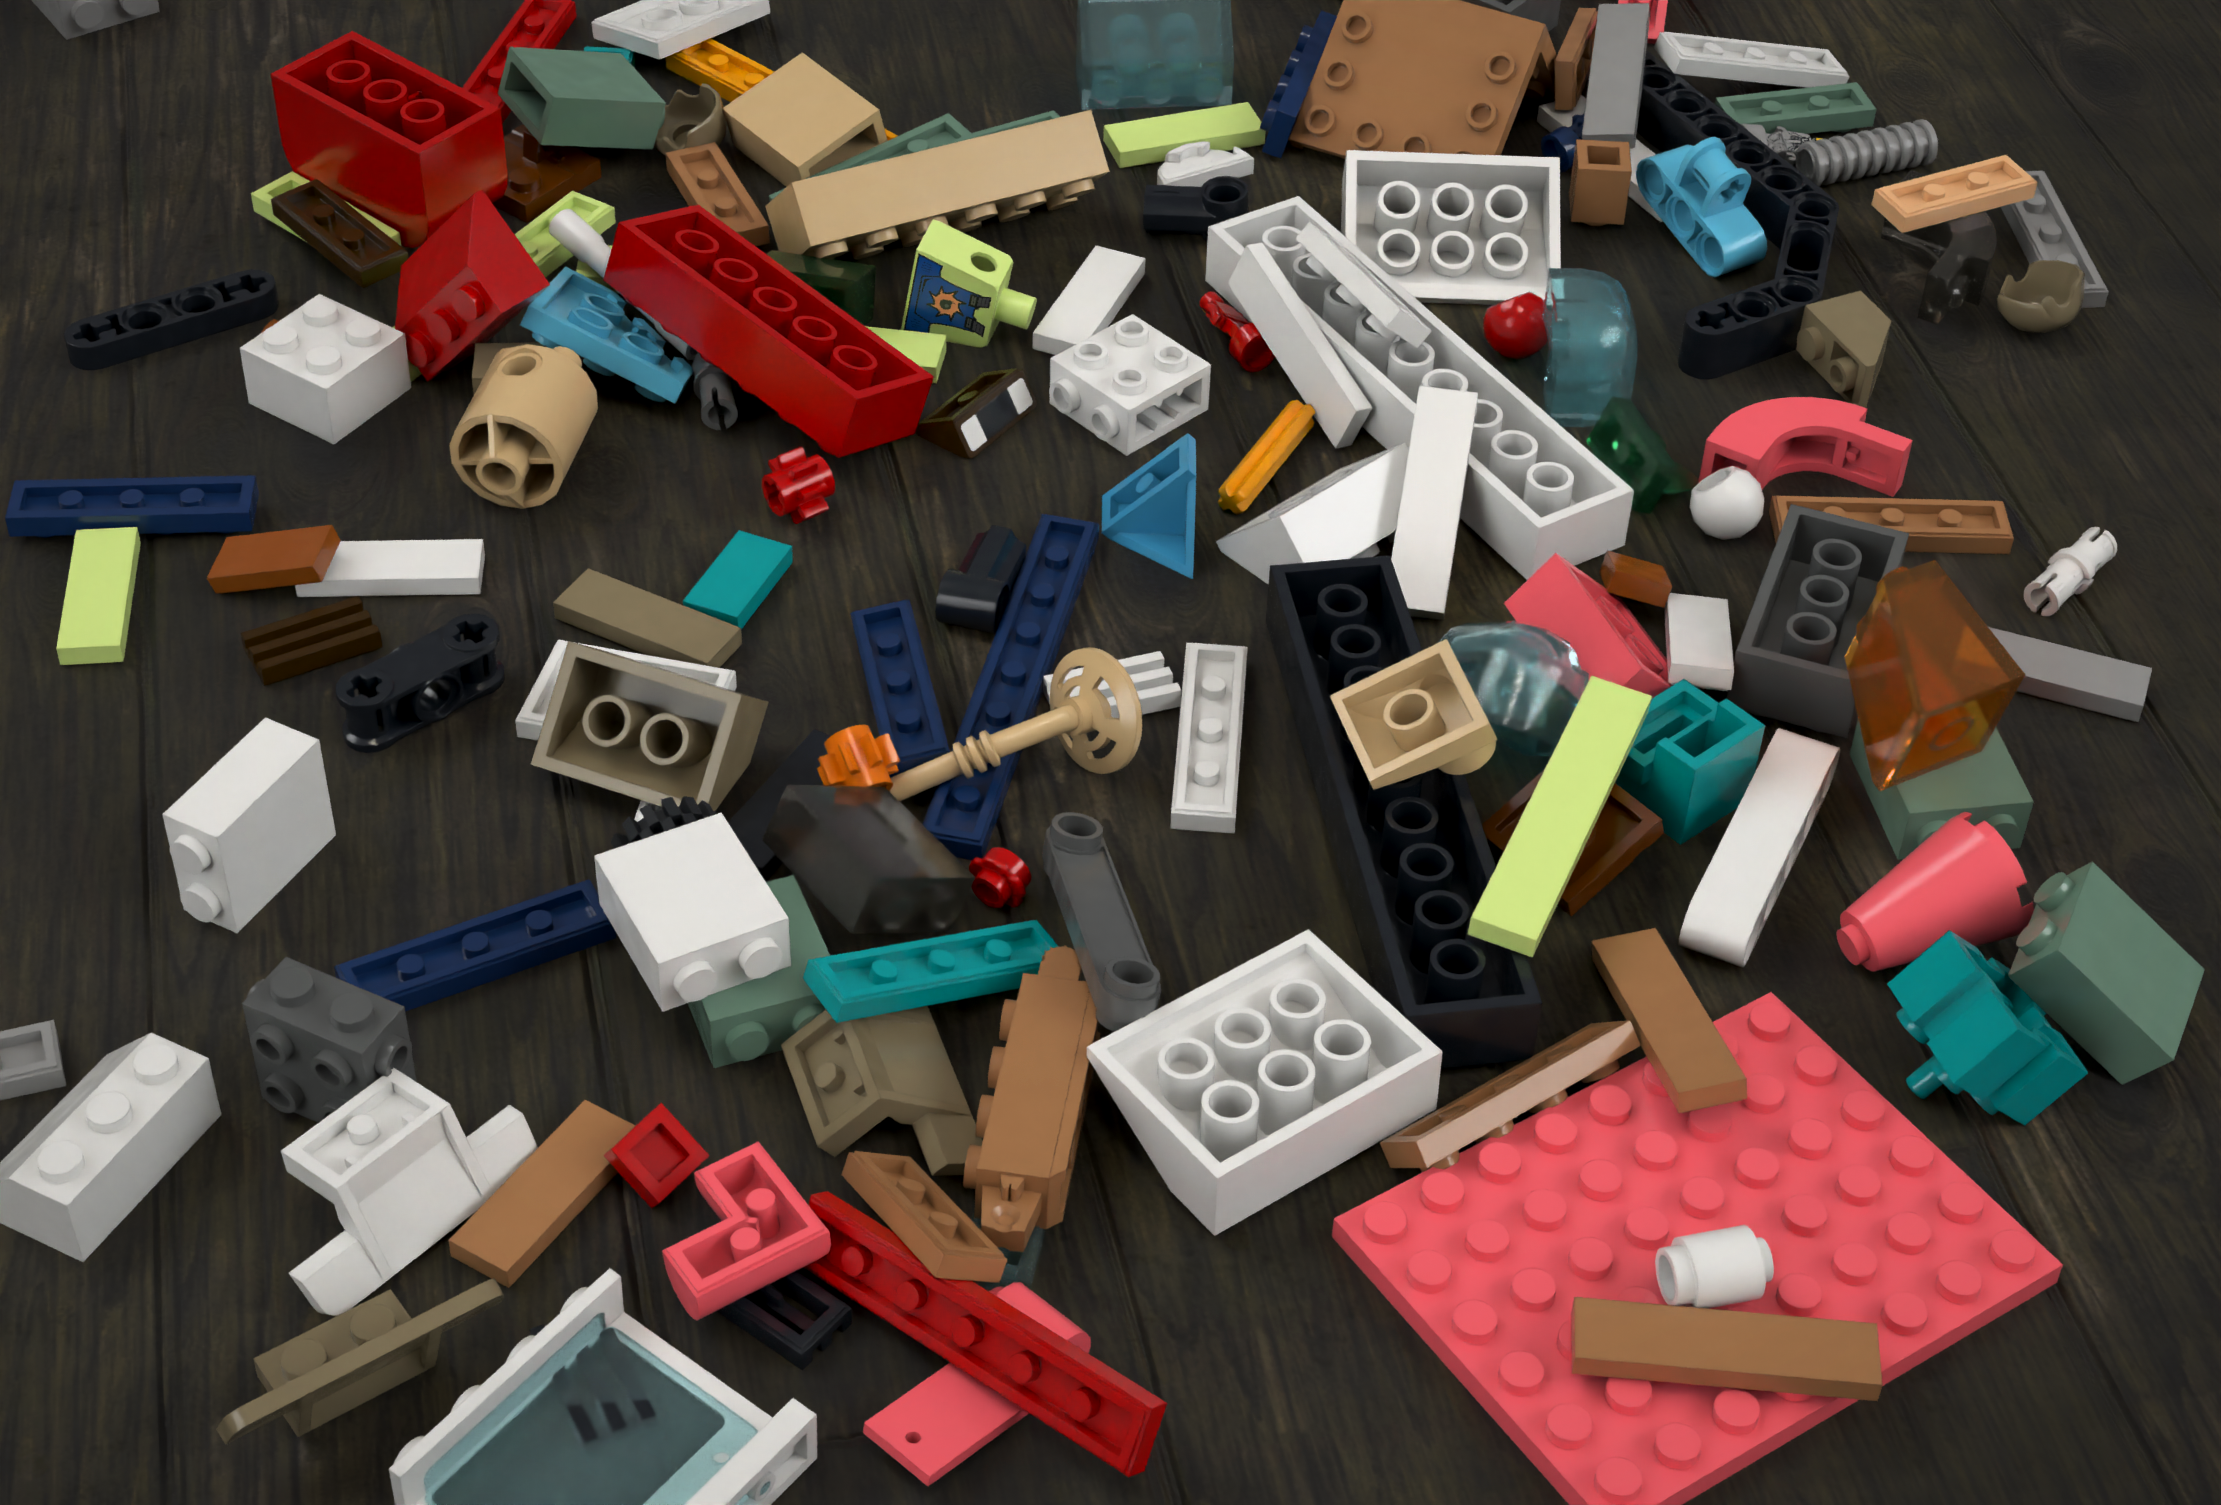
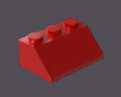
M482 189L475 192L401 265L395 329L405 333L408 360L420 370L427 382L472 356L475 352V343H487L550 286L548 280Z

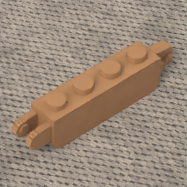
M1066 945L1063 947H1050L1049 951L1045 950V954L1042 955V961L1040 962L1038 975L1023 973L1017 1000L1005 999L999 1039L1007 1041L1006 1047L994 1046L992 1049L988 1072V1088H994L995 1093L994 1096L982 1094L977 1114L976 1137L983 1138L982 1146L970 1144L966 1156L963 1186L964 1188L975 1189L974 1219L981 1220V1231L997 1247H1003L1009 1251L1024 1252L1034 1228L1048 1229L1063 1221L1094 1074V1068L1086 1054L1087 1046L1100 1040L1096 1007L1087 982L1080 980L1082 968L1076 951L1066 947Z

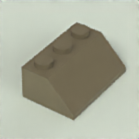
M568 641L531 765L661 807V799L673 797L676 805L679 806L683 796L693 797L697 805L702 800L707 802L715 811L751 762L769 702L604 650Z

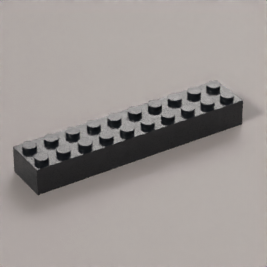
M1378 556L1270 565L1266 624L1373 988L1443 1051L1441 1069L1529 1059L1534 1056L1542 1000L1527 956L1467 934L1471 916L1496 865L1465 774L1452 775L1441 771L1439 768H1435L1373 790L1330 698V695L1422 651L1391 557Z

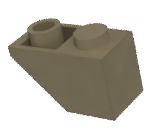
M1862 291L1805 305L1801 328L1797 335L1796 350L1848 403L1867 408L1882 366L1891 320Z

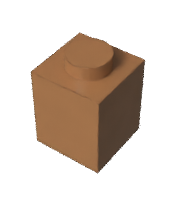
M1576 139L1569 188L1571 222H1581L1591 226H1603L1606 224L1624 225L1632 174L1629 142Z

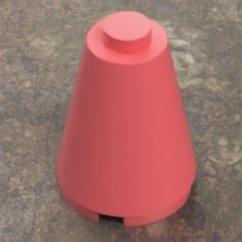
M1969 812L1960 813L1943 824L1841 913V928L1837 930L1836 936L1846 958L1853 965L1862 964L1866 969L1875 972L1913 962L1949 930L1974 946L2019 935L2029 924L2034 911L2033 901L2022 907L2017 888L2026 884L2027 880L2014 853L1996 829L1985 820L1972 825L1968 822L1972 816V813Z

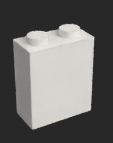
M266 717L162 814L183 909L202 922H213L235 933H238L336 836L319 739Z
M722 812L594 855L599 904L662 1012L689 1002L701 1000L708 995L756 978L768 976L775 971L791 966L789 918Z

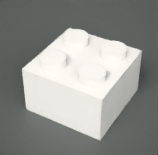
M321 294L307 301L304 305L240 347L249 404L332 444H336L411 389L405 333Z

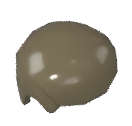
M703 83L699 88L700 93L698 95H689L682 90L675 91L669 105H665L664 123L658 130L654 147L658 152L666 156L667 152L713 142H716L718 146L721 144L726 136L727 122L722 110L724 105L720 94L710 85Z
M2060 260L2032 262L2022 280L2015 282L2012 275L2006 276L1997 298L1998 311L2012 326L2021 331L2046 333L2066 327L2077 317L2081 310L2084 299L2085 273L2077 265Z

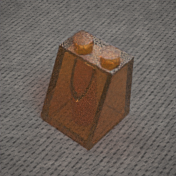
M1936 560L1911 569L1907 567L1896 568L1878 582L1876 586L1877 593L1866 615L1858 622L1856 626L1857 633L1845 655L1872 782L1879 791L1982 752L2025 677L2022 669Z

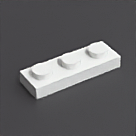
M1309 221L1295 238L1312 254L1306 263L1329 283H1332L1336 278L1341 283L1336 289V293L1360 313L1367 308L1372 314L1367 318L1366 322L1386 340L1392 343L1397 336H1400L1415 348H1418L1431 333V330L1340 242Z

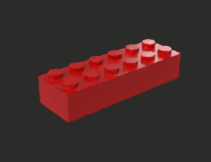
M699 204L618 223L603 281L621 293L629 304L639 307L658 321L666 332L679 337L699 352L703 360L716 365L736 380L744 391L756 395L777 411L781 419L797 426L818 442L822 450L840 458L915 434L934 376Z

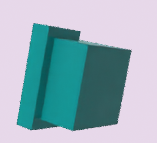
M1682 679L1652 698L1648 714L1615 783L1662 819L1664 833L1681 845L1738 808L1756 771L1765 725L1727 698L1718 703L1687 680Z

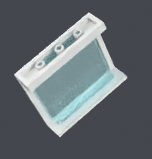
M609 1268L591 1286L576 1290L567 1299L560 1314L536 1336L530 1335L522 1339L513 1348L506 1363L481 1386L474 1385L468 1388L457 1399L451 1413L427 1435L418 1436L408 1442L398 1454L394 1465L389 1468L395 1505H771L817 1459V1414L792 1398L772 1418L626 1314L623 1307L621 1276ZM649 1400L656 1415L641 1421L632 1401ZM616 1402L627 1427L612 1432L599 1403ZM566 1405H583L598 1438L583 1443Z

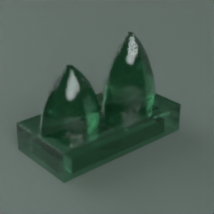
M1616 396L1611 397L1586 439V443L1601 462L1634 490L1631 510L1650 514L1662 494L1671 495L1686 492L1694 488L1699 483V480L1691 471L1671 459L1665 450L1666 443L1663 438L1649 427L1630 399Z

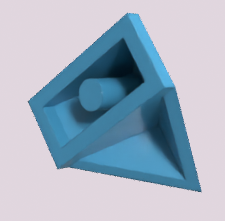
M1187 433L1102 495V534L1108 539L1193 579L1196 439Z

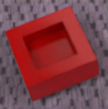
M660 1103L603 1156L652 1209L710 1155L670 1111Z

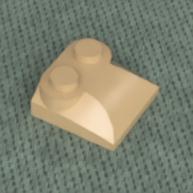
M1447 639L1330 695L1373 790L1435 768H1439L1441 771L1452 775L1471 773L1485 765L1492 757L1496 748V735Z

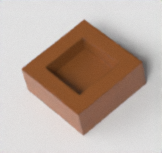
M1607 550L1599 571L1607 592L1664 608L1672 589V584L1664 567Z

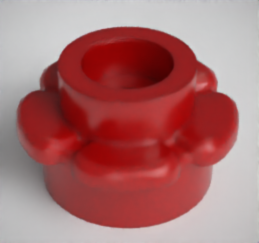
M993 847L982 859L975 857L969 865V872L972 877H975L971 882L972 890L983 903L993 908H1001L1004 904L1017 907L1023 902L1022 897L1025 896L1026 888L1031 883L1032 877L1027 865L1016 854L1005 848Z

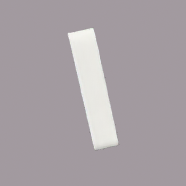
M1781 728L1777 729L1691 900L1679 936L1680 946L1740 967L1746 965L1829 790L1840 756L1839 747Z

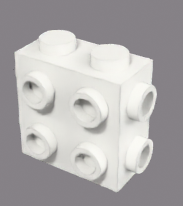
M1131 314L1050 358L1049 403L1061 413L1066 414L1094 433L1098 438L1106 441L1128 456L1208 410L1211 364L1134 314Z

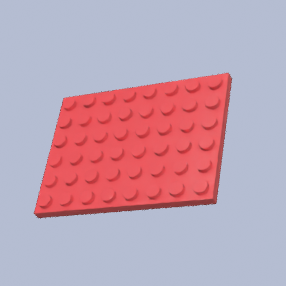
M1772 992L1713 1022L1747 1078V1099L1678 1113L1646 1056L1567 1097L1562 1103L1554 1107H1548L1513 1125V1130L1500 1138L1490 1137L1459 1153V1161L1446 1169L1432 1167L1335 1217L1333 1220L1332 1238L1569 1505H1683L1860 1400L1572 1374L1571 1311L1574 1297L1668 1305L1658 1285L1655 1259L1657 1250L1662 1247L1671 1246L1673 1239L1676 1237L1740 1225L1748 1226L1756 1238L1762 1237L1770 1248L1774 1265L1773 1278L1770 1282H1766L1764 1294L1760 1299L1709 1309L1877 1323L1882 1386L2046 1290L2058 1281L2063 1264Z

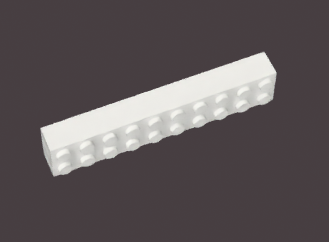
M1297 196L1208 226L1205 281L1252 323L1227 283L1246 245L1263 243L1371 404L1372 409L1362 427L1387 450L1406 443L1409 449L1419 386L1478 393L1460 518L1526 580L1555 553L1575 566L1605 554L1607 550L1612 551L1625 545L1634 490L1302 198ZM1309 221L1340 242L1431 330V333L1418 348H1415L1400 336H1397L1392 343L1382 337L1366 322L1367 318L1372 314L1367 308L1361 313L1354 309L1336 293V289L1341 285L1336 278L1332 283H1329L1306 263L1312 254L1295 238Z

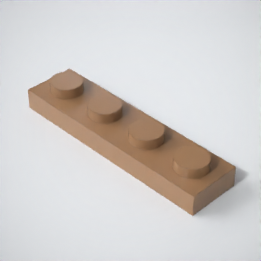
M1631 1021L1591 1023L1381 1141L1380 1145L1390 1168H1420L1421 1173L1432 1167L1446 1169L1459 1161L1458 1150L1473 1141L1480 1143L1490 1137L1500 1138L1513 1130L1514 1122L1512 1119L1527 1110L1530 1113H1537L1565 1101L1568 1097L1565 1089L1580 1080L1582 1083L1593 1082L1616 1072L1620 1068L1617 1059L1641 1046Z

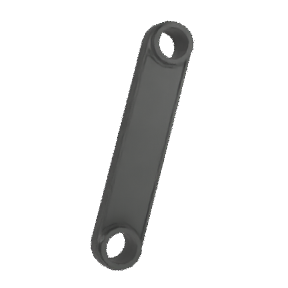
M1075 812L1061 813L1052 819L1051 826L1046 830L1042 850L1043 870L1049 876L1096 1007V1018L1105 1028L1115 1032L1157 1010L1161 994L1160 972L1153 965L1105 840L1102 837V825L1096 819L1085 814Z

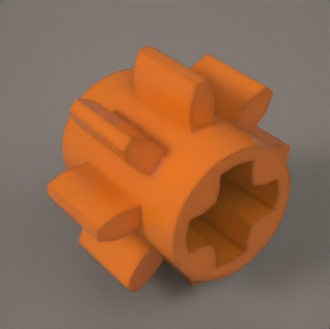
M855 725L833 734L825 741L824 746L828 754L818 758L821 766L817 770L828 796L843 791L849 804L858 805L875 800L891 790L893 783L890 775L899 771L896 764L900 762V758L888 733L874 739L868 725Z

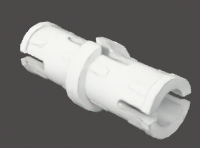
M2091 527L2070 548H2063L2056 552L2049 559L2048 563L2050 565L2047 567V570L2029 583L2024 590V600L2031 611L2036 613L2047 601H2050L2042 609L2041 616H2051L2059 610L2060 606L2074 593L2081 594L2093 583L2094 579L2092 577L2095 575V572L2116 555L2117 542L2113 535L2105 530L2101 536L2094 542H2091L2100 532V527Z

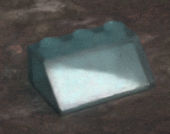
M1078 0L1076 81L1081 110L1232 105L1234 50L1231 0Z

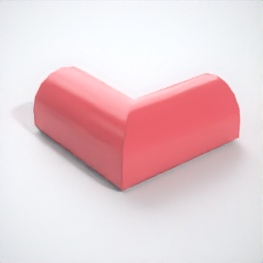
M758 1141L694 1172L699 1192L721 1222L662 1250L666 1271L679 1301L687 1313L698 1321L821 1259L829 1253L831 1239L829 1230Z

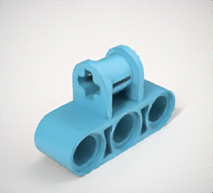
M1717 137L1704 139L1695 146L1687 144L1642 159L1637 165L1636 170L1637 184L1645 200L1700 268L1711 277H1717L1761 262L1767 252V240L1764 230L1743 204L1751 185V176L1745 169L1737 168L1725 154L1726 147L1724 143Z

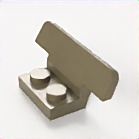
M928 1006L836 1023L825 1009L781 1044L817 1147L836 1157L888 1116L900 1124H910L913 1126L932 1176L964 1175L969 1145L982 1146V1138L976 1137L975 1121Z
M493 1278L411 1318L392 1290L389 1289L253 1358L257 1377L268 1393L226 1415L216 1430L224 1443L228 1444L283 1415L297 1437H300L436 1365L441 1334L501 1303L504 1294L496 1279Z

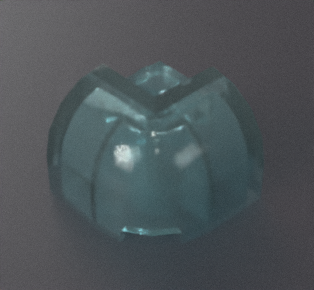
M1549 268L1543 306V319L1549 345L1543 386L1546 412L1562 427H1585L1608 423L1619 418L1630 406L1638 357V336L1630 298L1620 282L1604 272L1583 268Z
M1516 621L1466 623L1451 628L1438 643L1445 639L1448 640L1497 740L1525 756H1552L1589 682V673L1581 669L1576 651L1569 645L1570 642L1548 629Z

